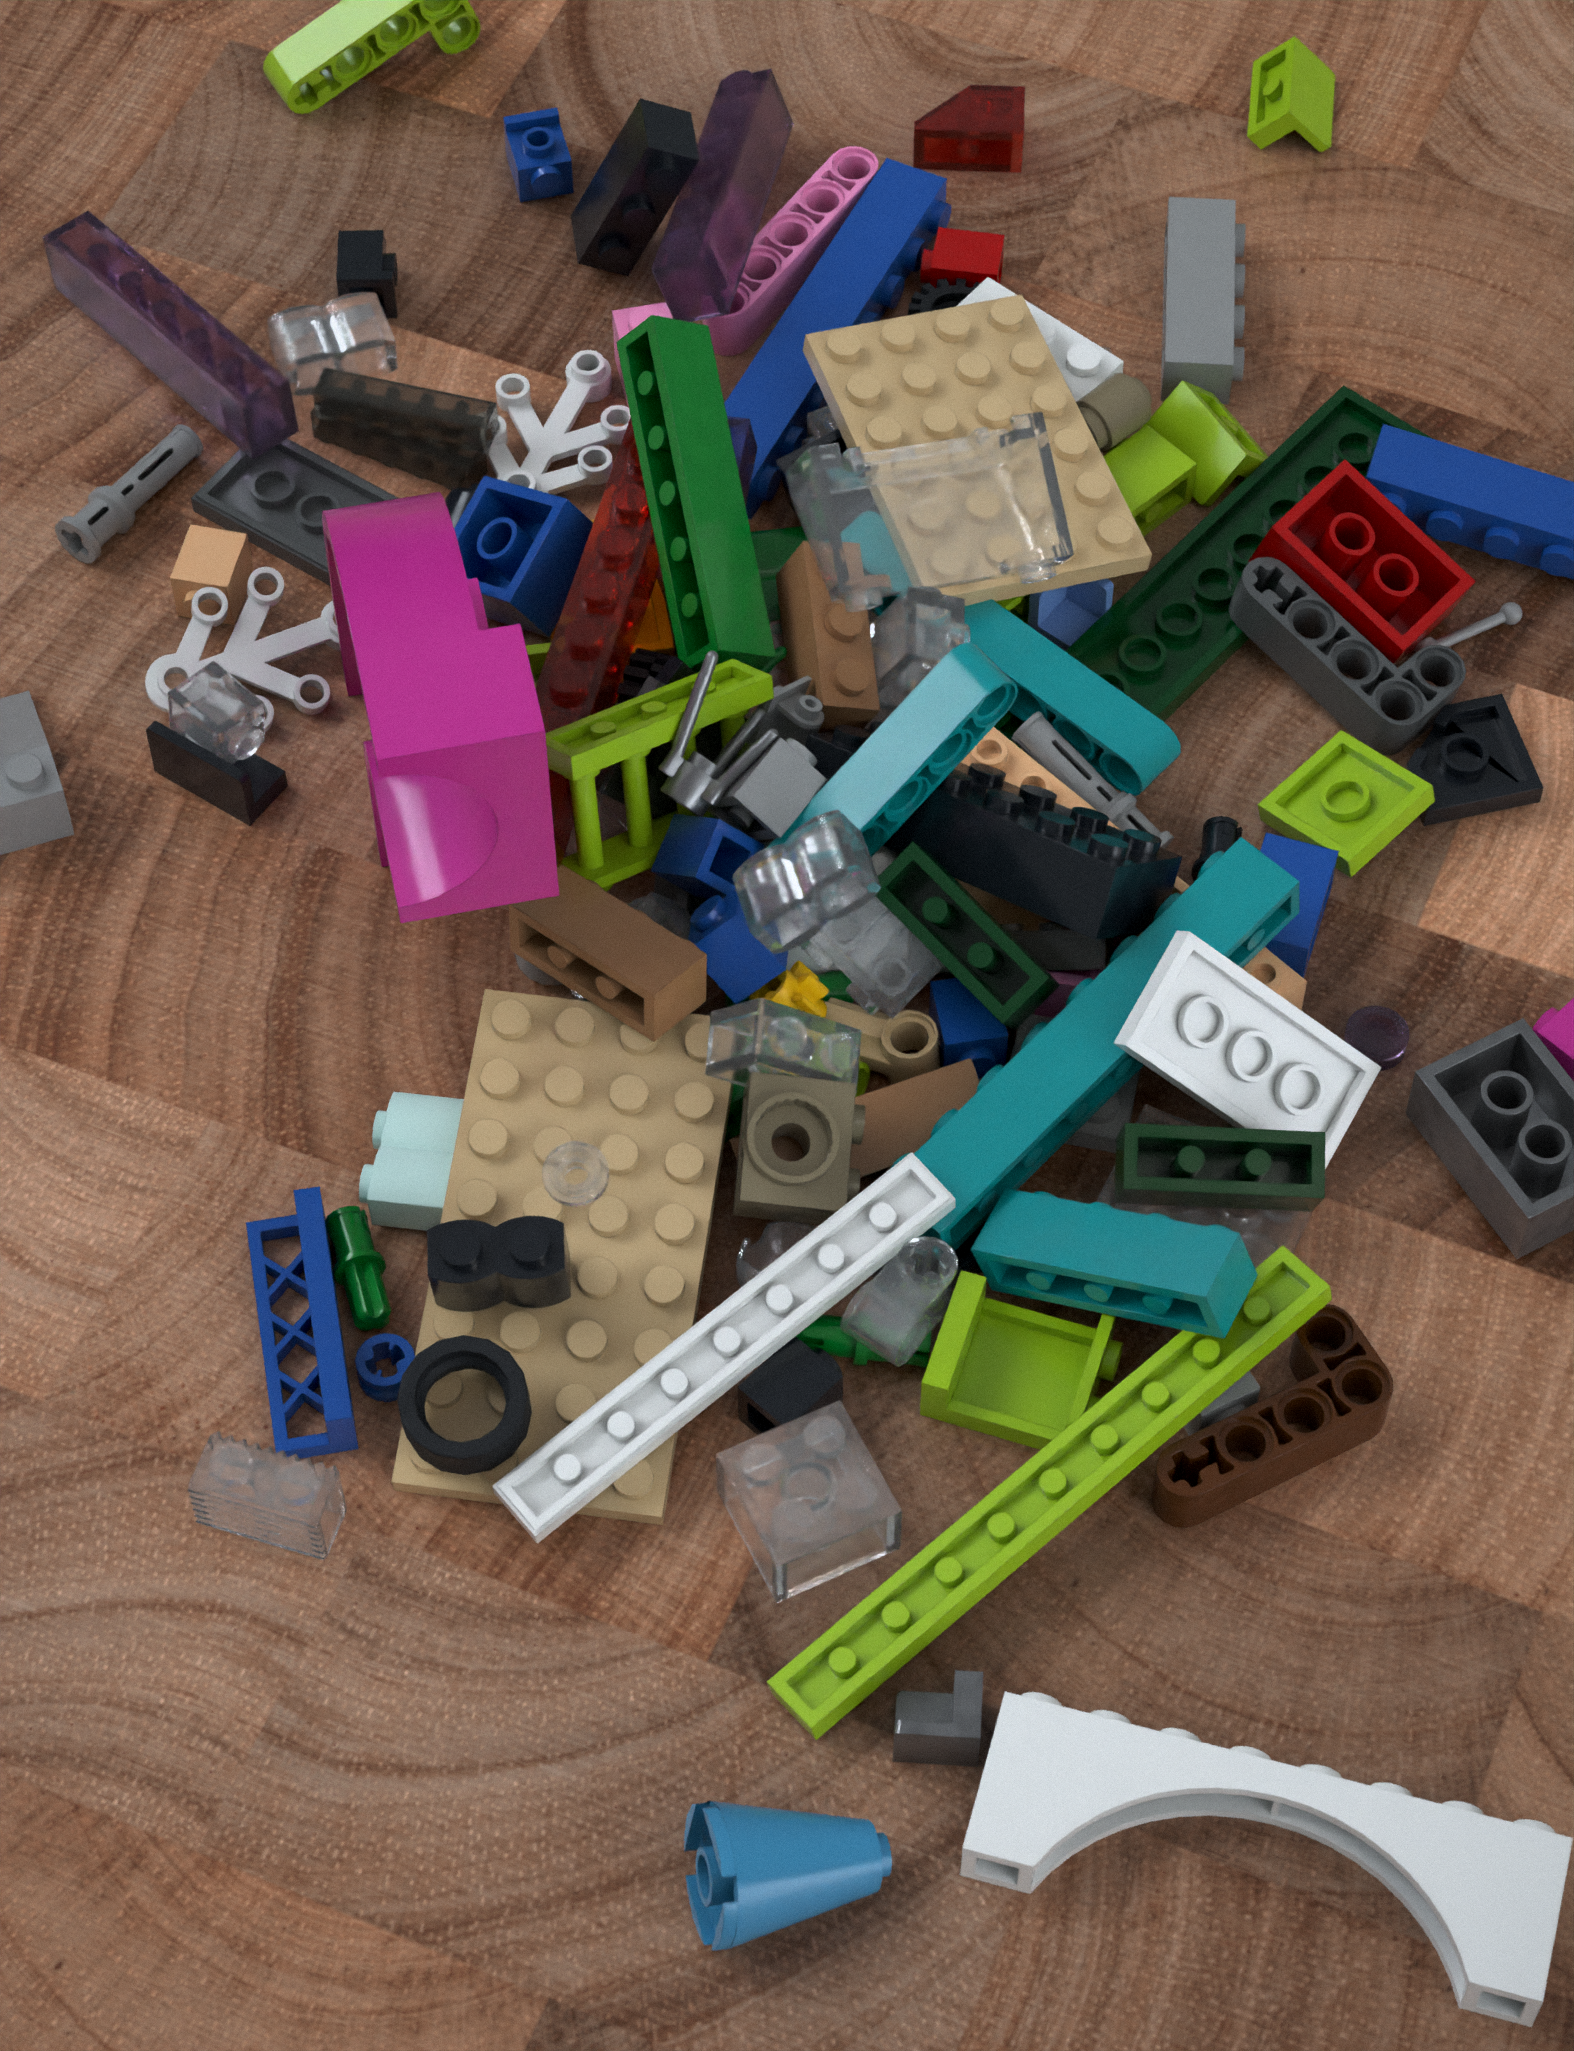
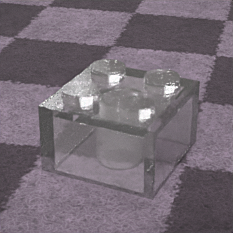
M840 1400L716 1453L717 1492L776 1603L900 1549L902 1510Z

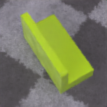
M1295 36L1253 61L1247 137L1257 147L1263 149L1296 130L1315 149L1322 153L1331 147L1335 74Z
M1183 380L1155 411L1150 420L1143 425V427L1145 425L1150 426L1197 463L1192 496L1199 504L1206 507L1211 506L1237 475L1247 478L1268 458V455L1212 392Z

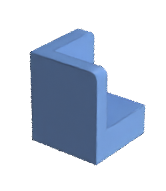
M1102 579L1030 594L1028 625L1066 651L1112 607L1114 585L1109 579Z

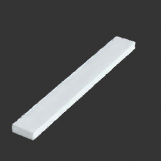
M912 1152L909 1153L492 1486L494 1494L538 1544L956 1208L955 1197Z

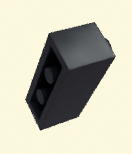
M639 99L571 214L578 264L629 276L700 161L691 112Z

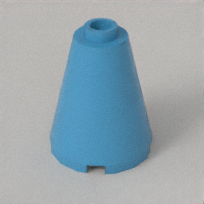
M717 1801L692 1804L687 1814L684 1852L697 1850L696 1874L686 1875L687 1893L699 1937L704 1945L713 1944L711 1950H728L877 1893L881 1887L882 1877H887L891 1873L892 1855L888 1838L883 1832L877 1833L874 1825L868 1819Z

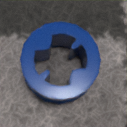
M389 1333L374 1335L363 1342L357 1350L355 1364L360 1388L368 1397L381 1402L397 1400L403 1373L415 1358L414 1349L410 1343L397 1334ZM390 1358L391 1365L395 1366L396 1364L397 1373L393 1376L383 1377L382 1370L377 1371L376 1362Z

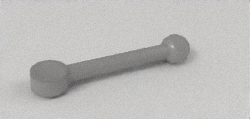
M1507 602L1494 615L1436 640L1432 637L1423 639L1416 645L1414 653L1428 645L1452 646L1502 623L1507 625L1517 624L1522 618V609L1515 602Z

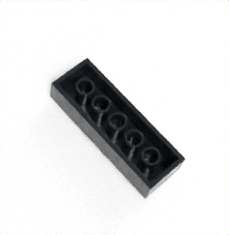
M873 721L870 723L869 728L864 729L849 725H836L833 732L808 734L805 747L817 759V764L814 768L828 779L825 784L883 722ZM961 762L883 845L901 854L912 842H915L927 850L954 878L1094 940L1143 932L1153 923L1157 910L1172 894L1182 856L1161 848L1162 840L1151 833L1136 829H1126L1123 832L1107 825L1109 817L1099 811L1085 807L1069 809L1056 803L1057 795L1052 791L1032 785L1018 787L1006 782V773L998 768L978 763H972L968 766Z

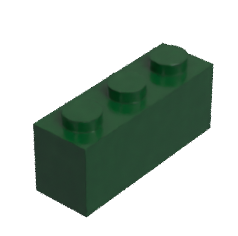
M912 842L867 887L1003 1025L1016 1030L1060 986L1023 946L927 850L915 842Z
M1125 1123L1116 1137L1114 1203L1312 1212L1325 1198V1132Z

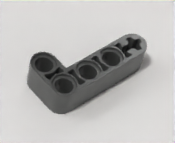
M1260 557L1250 561L1244 568L1230 600L1229 613L1236 626L1354 737L1382 755H1395L1428 730L1434 724L1444 705L1452 703L1465 679L1466 668L1462 658L1457 652L1442 645H1428L1420 649L1397 668L1292 569L1278 559ZM1299 633L1305 634V635H1307L1308 637H1310L1311 639L1305 638V637H1303L1302 635H1300ZM1341 673L1348 674L1354 679L1347 678ZM1426 681H1430V682L1434 683V684L1437 685V686H1433V685L1429 684V683L1426 682ZM1385 713L1394 716L1398 720L1391 719Z

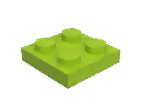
M1340 730L1257 805L1260 820L1284 836L1339 851L1336 869L1351 878L1433 804L1435 798L1433 785L1343 730Z

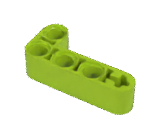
M342 0L276 46L267 55L263 71L289 109L294 113L306 114L327 103L428 32L445 53L457 54L475 43L480 34L481 25L468 0Z

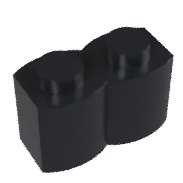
M523 1216L505 1221L496 1227L476 1220H453L441 1223L427 1230L428 1278L435 1302L440 1307L453 1311L472 1312L488 1309L505 1301L519 1307L542 1308L556 1305L571 1297L570 1252L564 1223L556 1219L544 1216Z

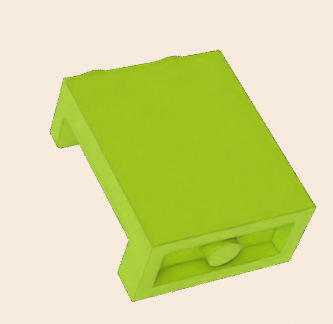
M961 1270L921 1382L920 1415L1041 1450L1101 1399L1096 1397L1101 1378L1113 1382L1123 1350V1342L1113 1340L1116 1316L1102 1313L1098 1328L1096 1329L986 1298L987 1277Z

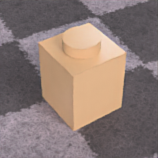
M190 524L170 576L177 616L192 618L191 605L194 594L204 587H214L221 590L228 600L227 616L223 624L235 625L247 592L249 576L254 571L248 535L246 533ZM211 599L204 600L198 605L199 610L209 616L215 615L221 610L220 605Z

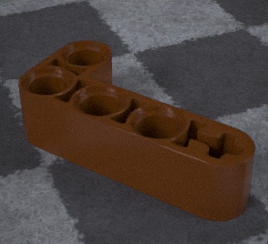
M1327 1304L1295 1331L1289 1366L1298 1383L1171 1444L1161 1452L1156 1463L1151 1504L1155 1514L1163 1522L1173 1527L1181 1528L1198 1525L1372 1439L1380 1433L1386 1420L1393 1393V1379L1388 1368L1361 1329L1344 1309ZM1311 1343H1326L1335 1350L1321 1351L1314 1348ZM1351 1394L1361 1395L1368 1398L1372 1403L1357 1404L1346 1396ZM1294 1422L1309 1425L1314 1431L1309 1433L1298 1432L1288 1424ZM1237 1450L1246 1451L1257 1460L1250 1462L1240 1461L1233 1458L1229 1453Z

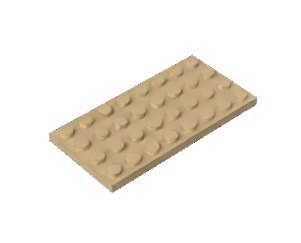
M491 989L484 990L440 1224L453 1220H476L496 1227L505 1221L523 1216H544L564 1223L570 1252L571 1297L556 1305L542 1308L519 1307L502 1301L488 1309L460 1312L438 1306L429 1282L415 1357L421 1351L443 1339L462 1335L489 1339L510 1352L524 1372L532 1415L527 1436L512 1457L492 1470L470 1475L440 1471L421 1459L407 1439L402 1426L391 1480L395 1491L503 1504L494 1494L492 1488L496 1482L696 1324L741 1043L742 1019L690 1013L653 1042L590 1001ZM465 1369L451 1372L435 1382L427 1393L424 1409L426 1420L435 1433L446 1440L465 1442L479 1439L494 1430L503 1418L506 1401L504 1391L494 1377L484 1371ZM678 1431L575 1514L663 1525Z

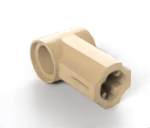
M832 997L828 1002L824 1001L827 1006V1014L821 1026L813 1033L811 1038L812 1044L857 1052V1059L867 1063L870 1070L885 1074V1078L890 1085L941 1068L938 1030L936 1023L930 1016L913 1010L888 1015ZM911 1049L919 1050V1052L913 1054L901 1053Z

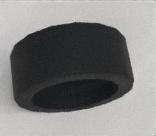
M466 1335L439 1340L418 1353L403 1373L397 1397L403 1429L419 1457L440 1471L461 1475L492 1470L512 1457L527 1436L532 1415L524 1372L510 1352L489 1339ZM465 1369L484 1371L494 1377L503 1389L506 1401L503 1418L494 1430L479 1439L465 1442L446 1440L433 1431L426 1420L424 1406L427 1393L435 1382L451 1372Z

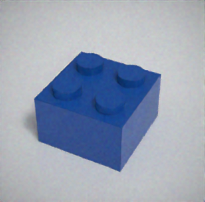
M485 475L454 528L467 579L478 578L486 618L508 625L521 623L522 629L546 637H550L606 536L568 499Z

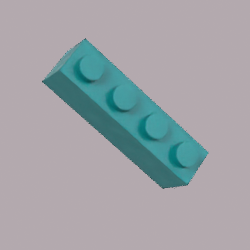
M1005 1188L971 1248L982 1273L987 1277V1282L993 1291L1225 1339L1258 1276L1240 1233L1234 1232L1227 1227L1217 1224L1202 1226L1176 1221L1159 1213L1139 1214L1115 1209L1101 1202L1087 1204L1057 1198L1044 1191L1030 1193Z

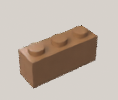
M803 541L775 576L783 643L787 649L785 659L788 684L807 675L812 678L805 695L816 697L823 705L824 721L818 733L833 732L836 725H849L864 729L880 711L860 550L856 546Z
M560 865L557 868L559 896L509 904L510 951L653 1042L706 1002V953L701 951L691 941L680 938L654 922L641 910L633 909L604 891L596 882L583 878L564 865Z

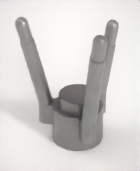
M709 651L705 656L672 747L658 767L659 770L669 776L660 790L678 804L700 817L705 814L710 805L716 807L727 789L764 754L779 736L776 729H769L724 772L725 768L764 720L766 713L763 709L759 708L739 728L713 762L693 751L688 760L683 758L718 660V654L715 651Z

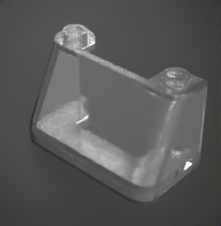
M1043 412L1013 416L1010 419L1012 431L1010 432L1007 429H997L988 432V428L983 427L976 428L970 435L963 438L861 453L859 446L848 448L842 455L839 443L808 447L786 471L785 475L790 498L831 602L836 604L845 603L847 612H859L882 605L883 597L1019 575L1020 582L1023 584L1039 582L1056 576L1055 566L1062 564L1072 557L1074 551Z

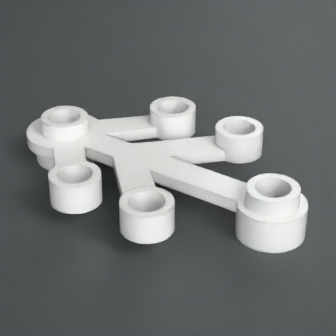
M583 350L576 353L566 366L567 387L544 427L530 403L531 394L528 379L514 373L506 374L498 379L495 386L497 404L502 410L509 413L529 453L521 467H519L506 445L508 437L504 418L494 413L478 416L472 423L473 442L477 449L485 452L497 476L496 479L552 495L586 484H604L611 479L613 475L612 454L603 446L610 443L616 445L625 444L634 438L629 408L622 405L610 406L602 412L600 423L569 432L585 403L604 399L612 389L611 366L599 352ZM513 391L519 392L518 394H515V395H509V394H507V393L513 392ZM616 423L625 424V425L620 426V427L612 426L613 424H616ZM488 431L497 432V433L492 434V435L483 434V433L488 432ZM579 454L578 464L546 473L552 462ZM594 463L602 464L599 467H590L588 465Z
M260 567L249 576L247 585L248 599L224 652L200 661L212 628L219 626L226 619L228 600L225 594L217 588L204 587L198 590L192 598L191 621L177 652L159 657L151 664L147 671L145 688L150 701L160 710L173 714L185 713L198 706L238 723L240 729L249 735L257 736L264 734L272 726L274 717L273 706L267 698L261 695H250L242 700L211 685L234 677L293 702L296 708L304 714L315 715L322 712L327 707L330 697V688L324 678L315 674H308L299 678L268 665V663L323 643L334 650L340 651L337 627L333 621L335 616L333 601L324 607L320 618L256 640L270 608L281 600L284 590L283 577L277 570L271 567ZM267 579L276 585L277 590L271 595H262L256 591L254 585L259 580ZM211 599L220 605L221 610L217 614L209 616L203 614L199 610L198 605L204 600ZM178 673L183 675L188 683L183 689L172 690L165 684V678L170 674ZM305 687H316L321 691L323 697L316 703H309L303 700L300 691ZM250 707H259L264 710L267 718L262 723L254 724L245 718L244 712Z

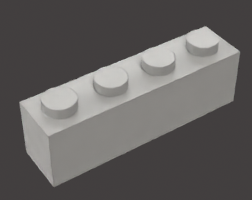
M1169 197L1164 236L1161 401H1165L1183 380L1212 392L1222 404H1229L1232 381H1242L1245 350L1244 347L1234 346V339H1243L1245 305H1235V298H1243L1245 264H1235V257L1243 258L1246 225L1235 223L1236 200Z

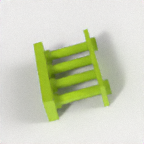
M730 659L716 665L683 758L688 760L693 751L697 752L695 736L700 733L701 728L718 721L720 722L723 750L745 723L744 716L749 713L750 708L774 699L772 675L735 659ZM698 673L546 733L548 768L561 774L570 783L577 844L576 853L556 861L557 868L560 865H564L583 878L596 882L607 892L612 888L613 884L652 868L674 814L696 816L676 802V811L652 820L645 756L651 752L652 748L670 741L672 747ZM620 762L628 831L602 841L595 777L600 773L601 769ZM706 811L705 814L702 816L708 818H715L708 811Z

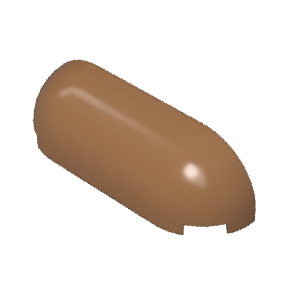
M969 1058L855 1097V1104L865 1105V1125L861 1144H851L850 1168L860 1169V1178L890 1168L902 1155L911 1152L914 1154L931 1138L932 1129L937 1121L946 1112L954 1108L960 1110L976 1094L979 1080L972 1059ZM781 1136L771 1140L775 1154L782 1160L791 1162L804 1158L803 1149L795 1139ZM739 1137L729 1140L736 1160L738 1157Z

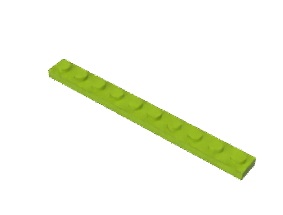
M1282 1245L1255 1268L1258 1276L1225 1339L1185 1330L1179 1332L770 1678L767 1684L771 1693L815 1740L820 1738L1332 1300L1330 1285Z

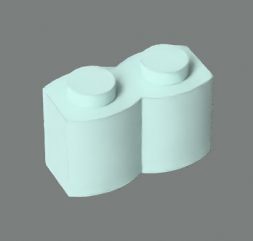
M393 1092L387 1111H377L373 1125L372 1143L373 1148L378 1149L373 1165L365 1164L363 1166L359 1183L360 1203L368 1204L372 1225L427 1231L440 1224L464 1099Z

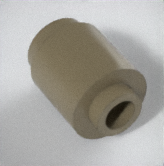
M1123 373L1114 374L1076 401L1101 452L1109 451L1150 420L1152 413L1151 395L1147 387L1139 379Z

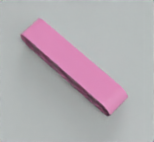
M849 146L839 149L832 154L706 287L702 294L703 325L709 326L714 353L722 356H733L744 352L792 302L878 172V159L874 153L859 146Z

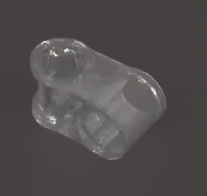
M922 1236L905 1243L901 1250L875 1278L866 1282L854 1295L843 1314L840 1324L841 1331L895 1366L900 1367L904 1365L918 1350L924 1338L945 1317L952 1297V1290L949 1285L957 1273L958 1258L954 1249L945 1241L935 1237Z

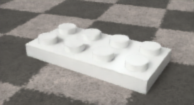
M1176 931L1113 1043L1235 1128L1325 1132V1169L1382 1068L1190 931Z

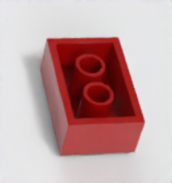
M1343 460L1271 527L1248 560L1250 562L1260 557H1271L1286 564L1395 666L1452 612L1476 582L1347 460Z

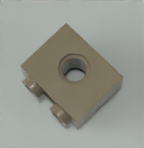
M751 1071L743 1090L733 1216L820 1225L859 1194L860 1169L850 1168L851 1144L860 1145L862 1142L865 1125V1105L855 1104L856 1083ZM781 1136L795 1139L803 1149L804 1158L791 1162L782 1160L775 1154L771 1140Z

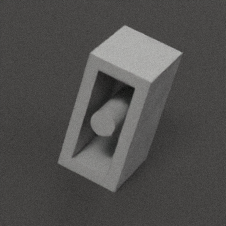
M780 737L727 789L716 807L710 805L707 811L715 818L726 822L756 841L781 838L828 779L814 768L817 764V759L805 746L794 739L788 738L784 741ZM753 743L744 745V746L741 748V750L737 753V755L733 758V760L729 763V765L725 768L724 772H725Z

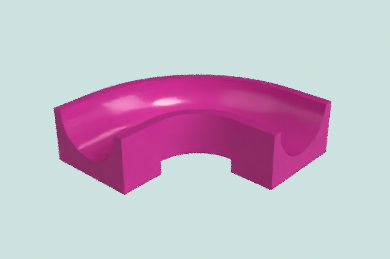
M440 492L322 511L325 551L344 679L348 696L363 695L372 740L364 741L363 749L381 867L389 866L400 923L559 896L546 733L521 623L489 629L478 578L467 579L455 530L443 496Z

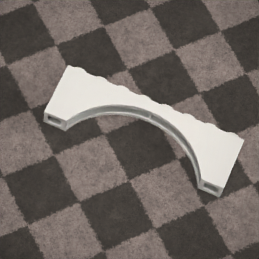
M1005 1691L962 1848L960 1876L1031 1894L1053 1870L1072 1855L1092 1843L1123 1829L1151 1821L1189 1816L1243 1818L1272 1824L1300 1833L1331 1847L1356 1862L1386 1886L1421 1925L1438 1952L1450 1978L1459 2008L1532 2027L1544 2000L1572 1847V1837L1556 1834L1552 1827L1536 1820L1520 1819L1510 1822L1486 1816L1481 1809L1466 1802L1446 1801L1440 1804L1413 1797L1410 1791L1396 1784L1379 1782L1370 1786L1343 1779L1338 1772L1326 1766L1306 1764L1297 1767L1273 1761L1265 1752L1256 1748L1235 1746L1227 1749L1203 1743L1196 1735L1186 1730L1164 1728L1157 1731L1131 1724L1125 1716L1113 1711L1095 1710L1087 1713L1064 1707L1058 1700L1043 1693L1026 1692L1022 1695H1017Z

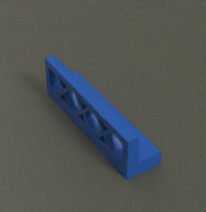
M320 1186L293 1190L296 1215L246 1222L273 1436L278 1462L359 1449L329 1236L325 1224L326 1217ZM300 1236L302 1251L286 1269L264 1256L263 1241ZM303 1270L305 1271L306 1281L298 1277ZM267 1274L276 1279L270 1287L268 1286ZM288 1288L309 1300V1308L294 1326L273 1314L271 1309ZM311 1327L314 1339L306 1334ZM274 1330L284 1336L277 1345ZM296 1344L317 1358V1366L301 1384L279 1370V1364ZM319 1384L321 1387L322 1397L314 1392V1390L319 1386ZM282 1388L292 1394L285 1403ZM304 1402L325 1416L326 1433L288 1438L287 1422Z

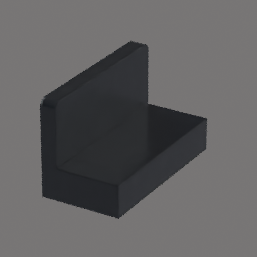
M191 717L176 732L157 721H154L146 729L156 773L249 826L255 822L288 786L286 772L283 769Z

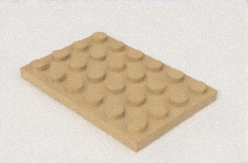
M1022 294L805 334L803 345L805 357L924 616L954 610L991 599L996 602L1148 570L1152 553Z

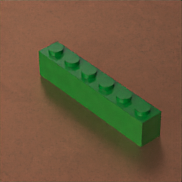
M651 315L618 340L616 344L678 659L688 665L695 673H698L701 670L706 654L709 651H715L718 654L716 665L730 659H735L758 669L774 659L776 654L709 326Z

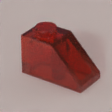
M969 85L914 122L913 167L920 170L1022 173L1025 86Z

